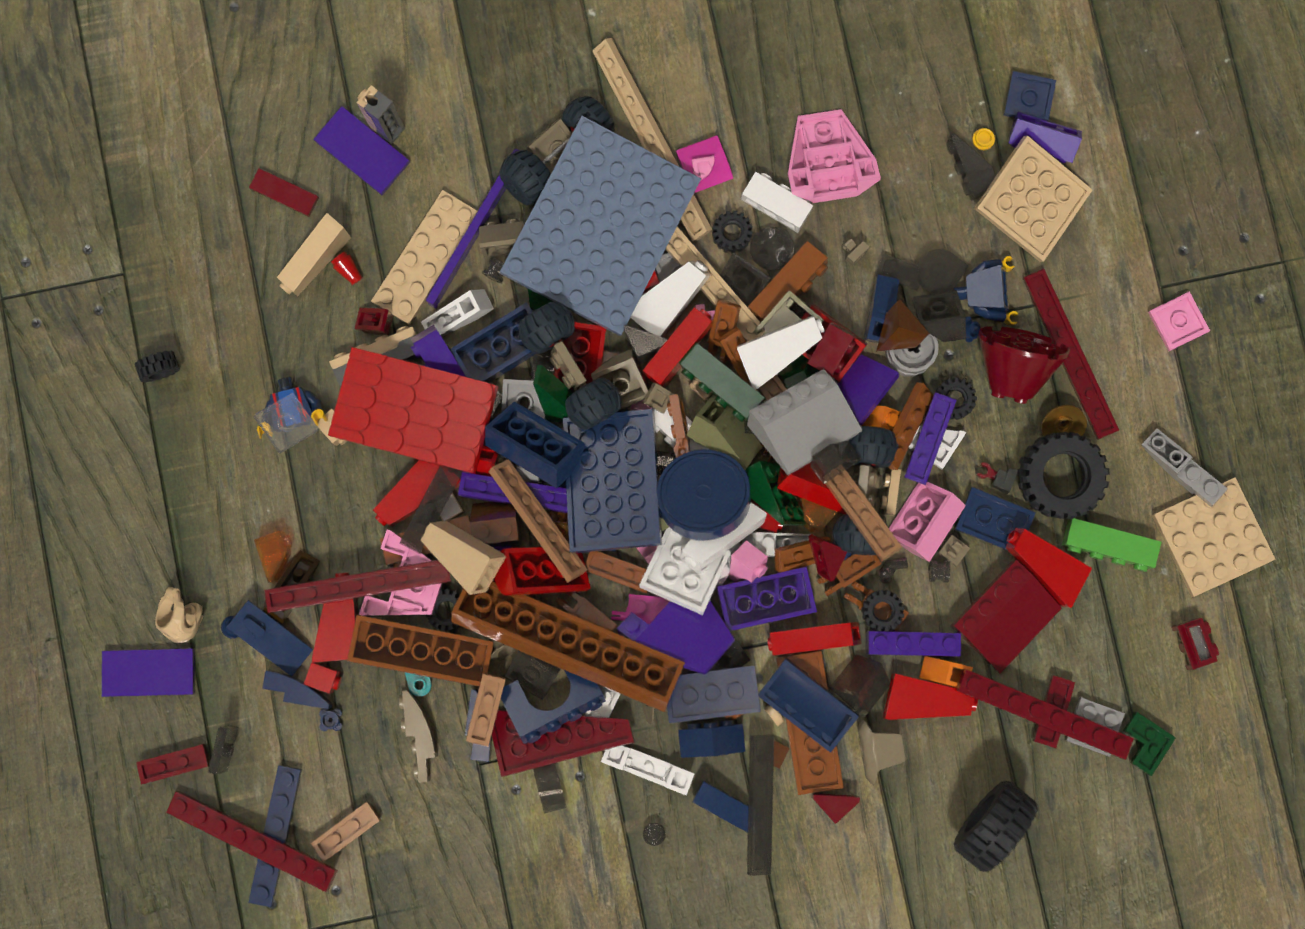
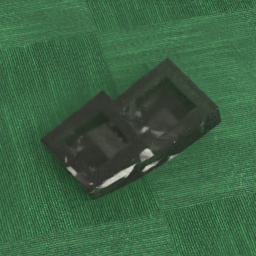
M556 763L533 769L544 813L567 808Z

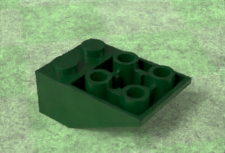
M758 461L747 467L745 472L749 479L751 498L781 525H806L804 511L798 505L796 496L777 488L781 467L777 462Z

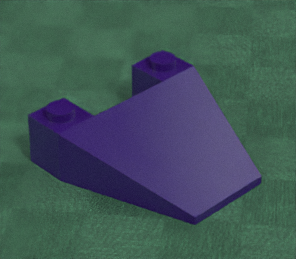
M670 601L650 624H647L631 612L617 628L619 635L685 662L683 668L704 675L735 641L711 601H709L703 615Z

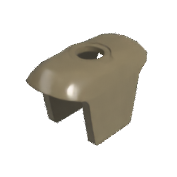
M861 720L858 726V735L866 779L872 785H875L880 770L905 762L902 736L897 733L871 732L865 720Z

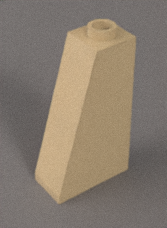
M328 213L321 219L277 277L282 282L279 286L289 295L293 292L296 296H299L351 239L344 227Z
M448 521L431 522L426 527L421 539L423 544L470 595L484 593L488 590L506 558L503 553Z

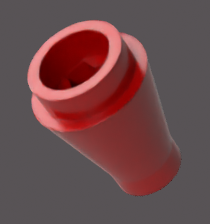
M345 251L331 261L334 265L333 269L348 280L352 286L363 278L351 255H348Z

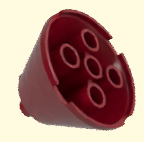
M992 326L982 327L979 331V340L988 385L992 390L991 395L994 397L1005 398L1006 396L1014 398V401L1017 403L1027 404L1028 399L1034 398L1069 356V348L1061 343L1060 347L1053 344L1054 339L1012 327L1002 326L1001 331L992 330Z

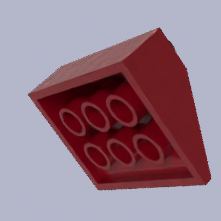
M1014 560L1004 568L950 627L956 633H961V637L1000 674L1062 608L1039 581L1018 560Z

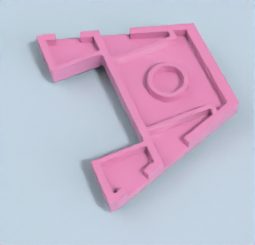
M386 530L381 549L403 556L400 566L432 561L394 532ZM442 583L391 592L388 602L371 596H365L359 615H432Z

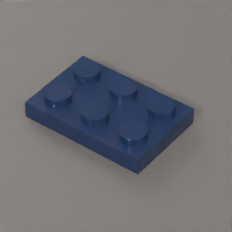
M971 487L965 501L966 506L961 512L954 530L1007 550L1005 547L1008 544L1007 538L1015 528H1025L1029 531L1036 512Z

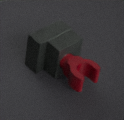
M982 462L980 466L985 467L987 473L984 475L977 473L976 476L980 479H993L991 487L1008 494L1018 471L1009 468L1007 472L1001 469L995 471L989 464Z

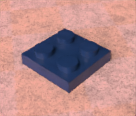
M1013 71L1003 116L1016 118L1017 113L1021 112L1048 121L1057 80Z

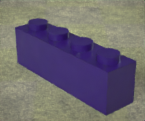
M867 631L866 654L961 656V633Z

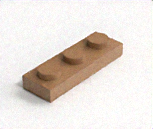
M483 673L466 738L467 742L489 746L506 678Z
M367 801L310 844L322 861L325 862L381 819Z

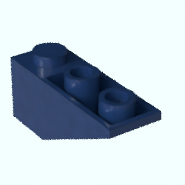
M877 275L863 340L874 343L879 342L885 315L897 301L899 279Z

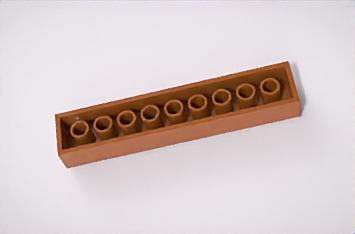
M491 582L488 590L484 593L470 595L463 588L452 610L451 622L663 712L666 710L685 664L683 661L526 595H504L499 591L495 582Z

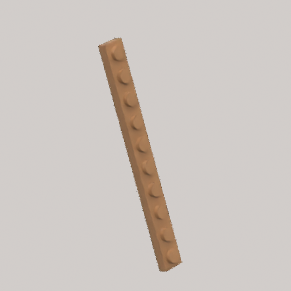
M775 375L757 390L768 401L787 389L777 375ZM832 450L810 462L881 561L901 550L902 546Z

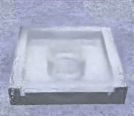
M294 393L287 395L254 415V419L279 454L318 431V427Z

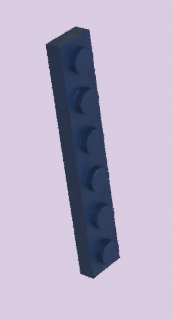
M278 765L264 833L286 844L302 769ZM258 859L248 903L267 907L273 906L280 869Z

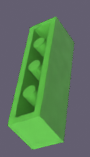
M1072 518L1067 521L1061 546L1068 547L1067 551L1081 554V551L1090 553L1089 557L1103 560V557L1112 559L1111 563L1125 566V563L1134 565L1133 569L1147 572V569L1156 567L1161 541Z

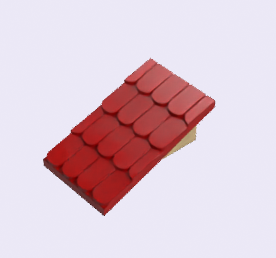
M352 347L328 436L476 474L485 440V427L490 421L498 386Z

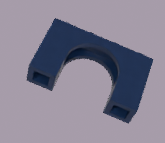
M564 670L570 681V694L565 703L554 710L544 711L533 707L526 698L518 680L503 687L501 700L524 744L533 743L539 740L541 735L558 730L562 724L579 719L583 713L600 708L606 700L599 685Z

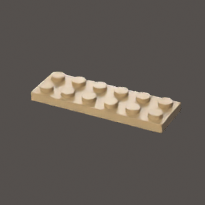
M442 190L371 302L380 308L388 309L393 316L410 326L478 211Z

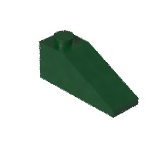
M537 365L533 385L545 417L549 422L563 423V418H568L565 402L573 394V391L568 389L565 384L544 366Z

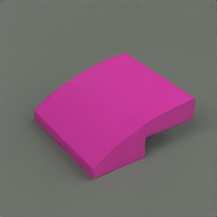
M717 135L675 150L681 168L694 174L692 159L714 156L712 171L705 179L699 182L694 193L734 179Z

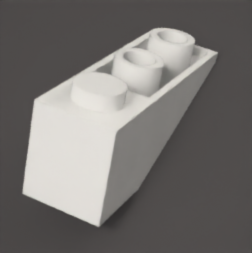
M754 532L742 540V544L747 540L766 556L775 557V548L809 540L808 536L811 534Z

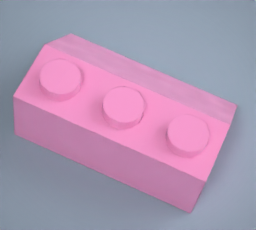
M929 482L926 485L918 483L892 522L889 530L903 548L930 562L966 505L952 492Z

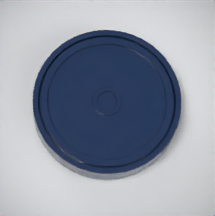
M695 450L685 453L674 459L660 476L657 485L660 513L666 524L674 532L685 538L707 541L726 536L743 522L749 511L751 494L747 474L735 459L725 453L715 450Z

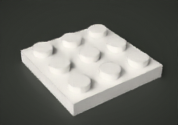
M668 527L662 536V545H658L639 587L703 615L731 552L726 551L701 571L695 568L690 569L680 559L681 552L690 539L677 534Z

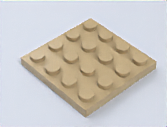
M1023 136L974 209L1039 262H1044L1092 192V189L1029 136Z
M1236 477L1221 483L1228 489L1212 507L1195 495L1152 515L1191 597L1202 594L1276 560Z

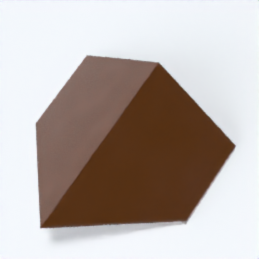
M898 300L885 315L876 352L916 348L930 334L901 300Z

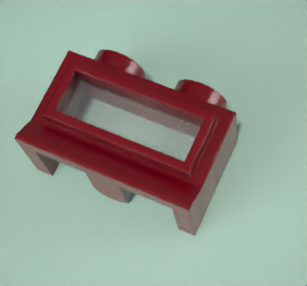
M1195 618L1171 627L1172 631H1178L1182 641L1179 644V648L1182 653H1186L1190 663L1185 665L1187 670H1195L1218 661L1216 656L1219 655L1217 645L1210 641L1208 634H1211V628L1207 621H1203L1202 618Z

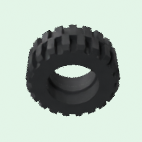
M1051 433L1034 441L1033 445L1027 447L1025 456L1021 457L1019 461L1021 467L1017 469V476H1020L1018 486L1024 493L1022 495L1024 500L1028 501L1031 504L1030 507L1035 511H1039L1048 517L1072 519L1087 514L1088 510H1093L1098 506L1096 504L1098 500H1103L1105 496L1103 493L1104 488L1109 486V481H1106V475H1110L1109 468L1105 467V462H1107L1105 455L1100 454V447L1097 444H1092L1091 439L1086 436H1079L1077 433ZM1058 454L1073 456L1079 462L1082 469L1080 487L1074 494L1067 497H1059L1050 493L1043 479L1046 463L1050 458Z
M1011 781L1000 782L999 785L997 784L986 794L965 820L953 844L956 852L980 871L989 872L993 870L995 866H998L1014 850L1030 828L1038 812L1036 801Z

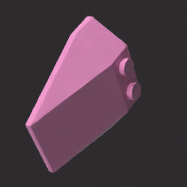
M841 109L798 116L788 170L792 194L809 200L812 203L856 197L880 181L881 177L876 158Z

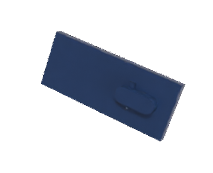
M249 600L246 601L226 626V628L291 677L313 651L305 642Z

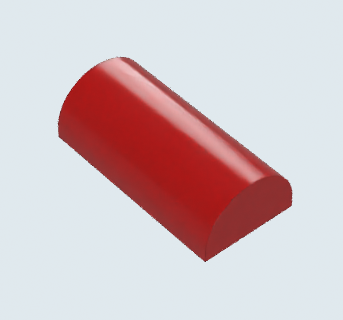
M543 547L504 548L500 551L506 558L494 578L497 588L504 595L580 592L591 589L587 571L572 581L567 582ZM576 553L585 566L582 553Z

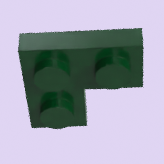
M1134 712L1123 730L1142 743L1130 763L1147 775L1152 776L1176 737L1138 712Z

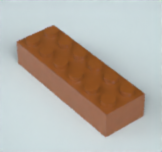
M357 615L347 661L480 687L483 673L488 672L493 642Z

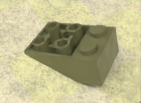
M712 395L695 416L686 436L710 450L729 455L746 470L763 446L744 421L740 422L731 414L733 410L730 407L726 406V408H723L714 400L716 396Z

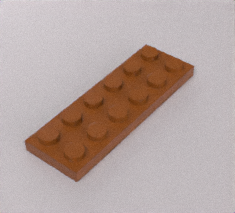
M822 651L776 658L777 668L787 658L828 690ZM785 718L797 794L803 795L844 788L837 745L830 753Z

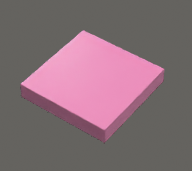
M1190 291L1148 312L1168 352L1210 331Z

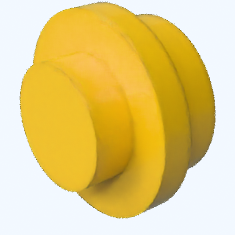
M980 128L974 133L972 142L977 149L988 150L993 146L995 136L991 130Z

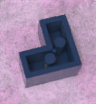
M733 720L719 721L720 726H718L717 722L704 723V727H701V723L687 724L688 729L678 730L681 758L710 757L746 752L743 724H733Z

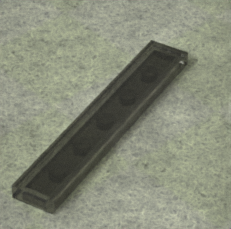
M773 735L750 736L747 875L750 876L771 874Z

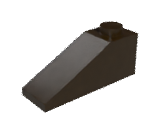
M300 550L274 588L309 582L320 561ZM266 600L264 601L263 611L281 624L285 622L293 610L268 613Z

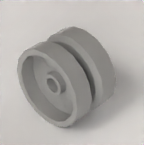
M924 326L930 334L916 348H913L914 351L909 352L908 348L886 351L885 357L888 365L893 370L898 371L900 375L914 377L923 374L934 363L938 355V341L935 334L928 327Z

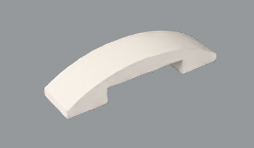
M624 745L605 750L601 760L602 763L645 778L686 796L695 773Z

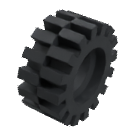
M726 211V214L719 215V218H716L712 231L713 241L720 250L722 248L726 253L728 251L731 254H735V251L741 252L743 248H747L751 241L753 233L752 223L750 224V219L748 217L745 218V214L742 212L738 214L737 211H733V213ZM730 224L737 225L741 230L740 237L736 240L727 239L724 235L726 226Z
M174 351L157 352L154 355L150 354L148 357H142V359L135 362L141 382L161 380V378H167L169 375H174L180 370Z
M950 378L943 382L936 390V393L945 396L951 391H959L963 395V404L960 407H954L950 420L964 418L975 408V401L977 400V396H975L976 391L972 389L970 382L966 383L965 379Z
M440 590L433 614L426 615V618L429 620L428 622L435 628L444 631L457 629L460 625L451 622L452 617L450 619H443L439 616L438 607L445 601H449L455 606L460 594L452 590Z
M879 590L868 595L861 608L862 618L865 620L866 625L870 626L873 630L883 632L895 629L902 622V618H904L903 610L905 609L901 598L899 599L897 594L888 590ZM879 602H886L891 607V615L886 620H880L875 616L874 608Z

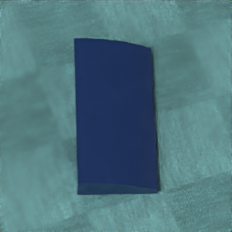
M787 658L783 660L759 692V697L830 753L859 717L857 712Z

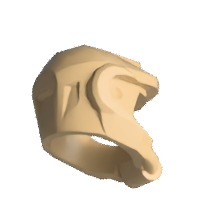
M169 587L166 589L158 605L155 619L156 628L175 643L188 642L196 635L203 619L202 606L196 602L184 606L180 590Z

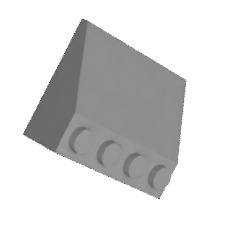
M824 369L750 410L747 424L787 475L862 432V428L840 388Z

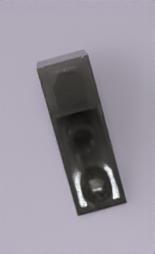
M952 133L947 140L948 142H946L947 150L950 155L953 154L956 161L954 167L956 173L961 175L963 179V191L966 196L969 195L972 201L983 196L996 176L992 166L955 133Z

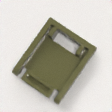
M789 290L758 325L754 333L757 335L764 329L765 333L763 335L802 320L789 309L794 302L809 315H814L815 320L820 319L822 323L823 319Z

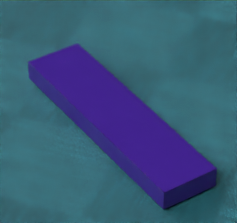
M934 393L904 478L926 485L957 401L956 399Z

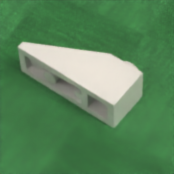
M485 289L470 290L421 321L424 329L435 325L442 337L479 319L494 308Z

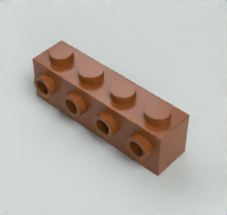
M807 241L751 302L748 309L762 322L789 290L797 297L802 292L807 293L813 286L812 281L817 276L821 277L828 269V257ZM794 302L789 309L791 310L797 303Z

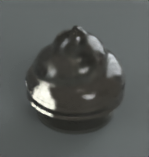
M653 822L646 825L643 830V839L648 845L658 846L665 840L666 832L661 824Z

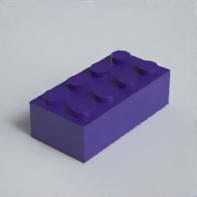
M807 567L756 578L752 583L745 580L717 587L724 623L729 631L817 612Z

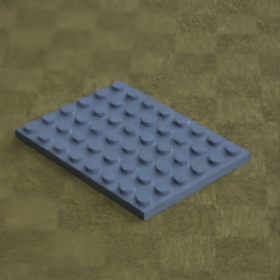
M581 116L499 274L553 302L556 301L563 304L574 313L621 336L701 178Z

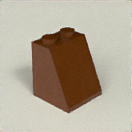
M500 502L472 504L470 517L472 536L487 545L522 543L520 517L512 504Z

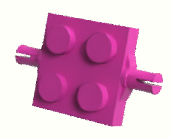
M629 594L626 611L612 610V615L620 616H611V620L624 621L633 612L647 624H650L670 601L660 596Z

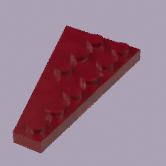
M497 711L492 730V738L501 777L635 743L629 719L581 716L575 721H568L562 724L554 732H547L541 735L540 739L536 742L524 744L508 712Z

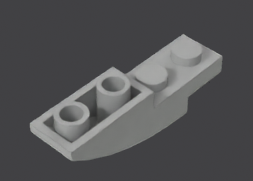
M1156 429L1141 445L1180 485L1192 495L1195 493L1209 506L1212 507L1227 491L1228 488L1194 462L1190 454L1159 429Z

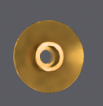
M1061 405L1053 408L1046 414L1042 421L1041 429L1043 436L1060 432H1073L1083 436L1087 427V420L1079 408L1072 405Z

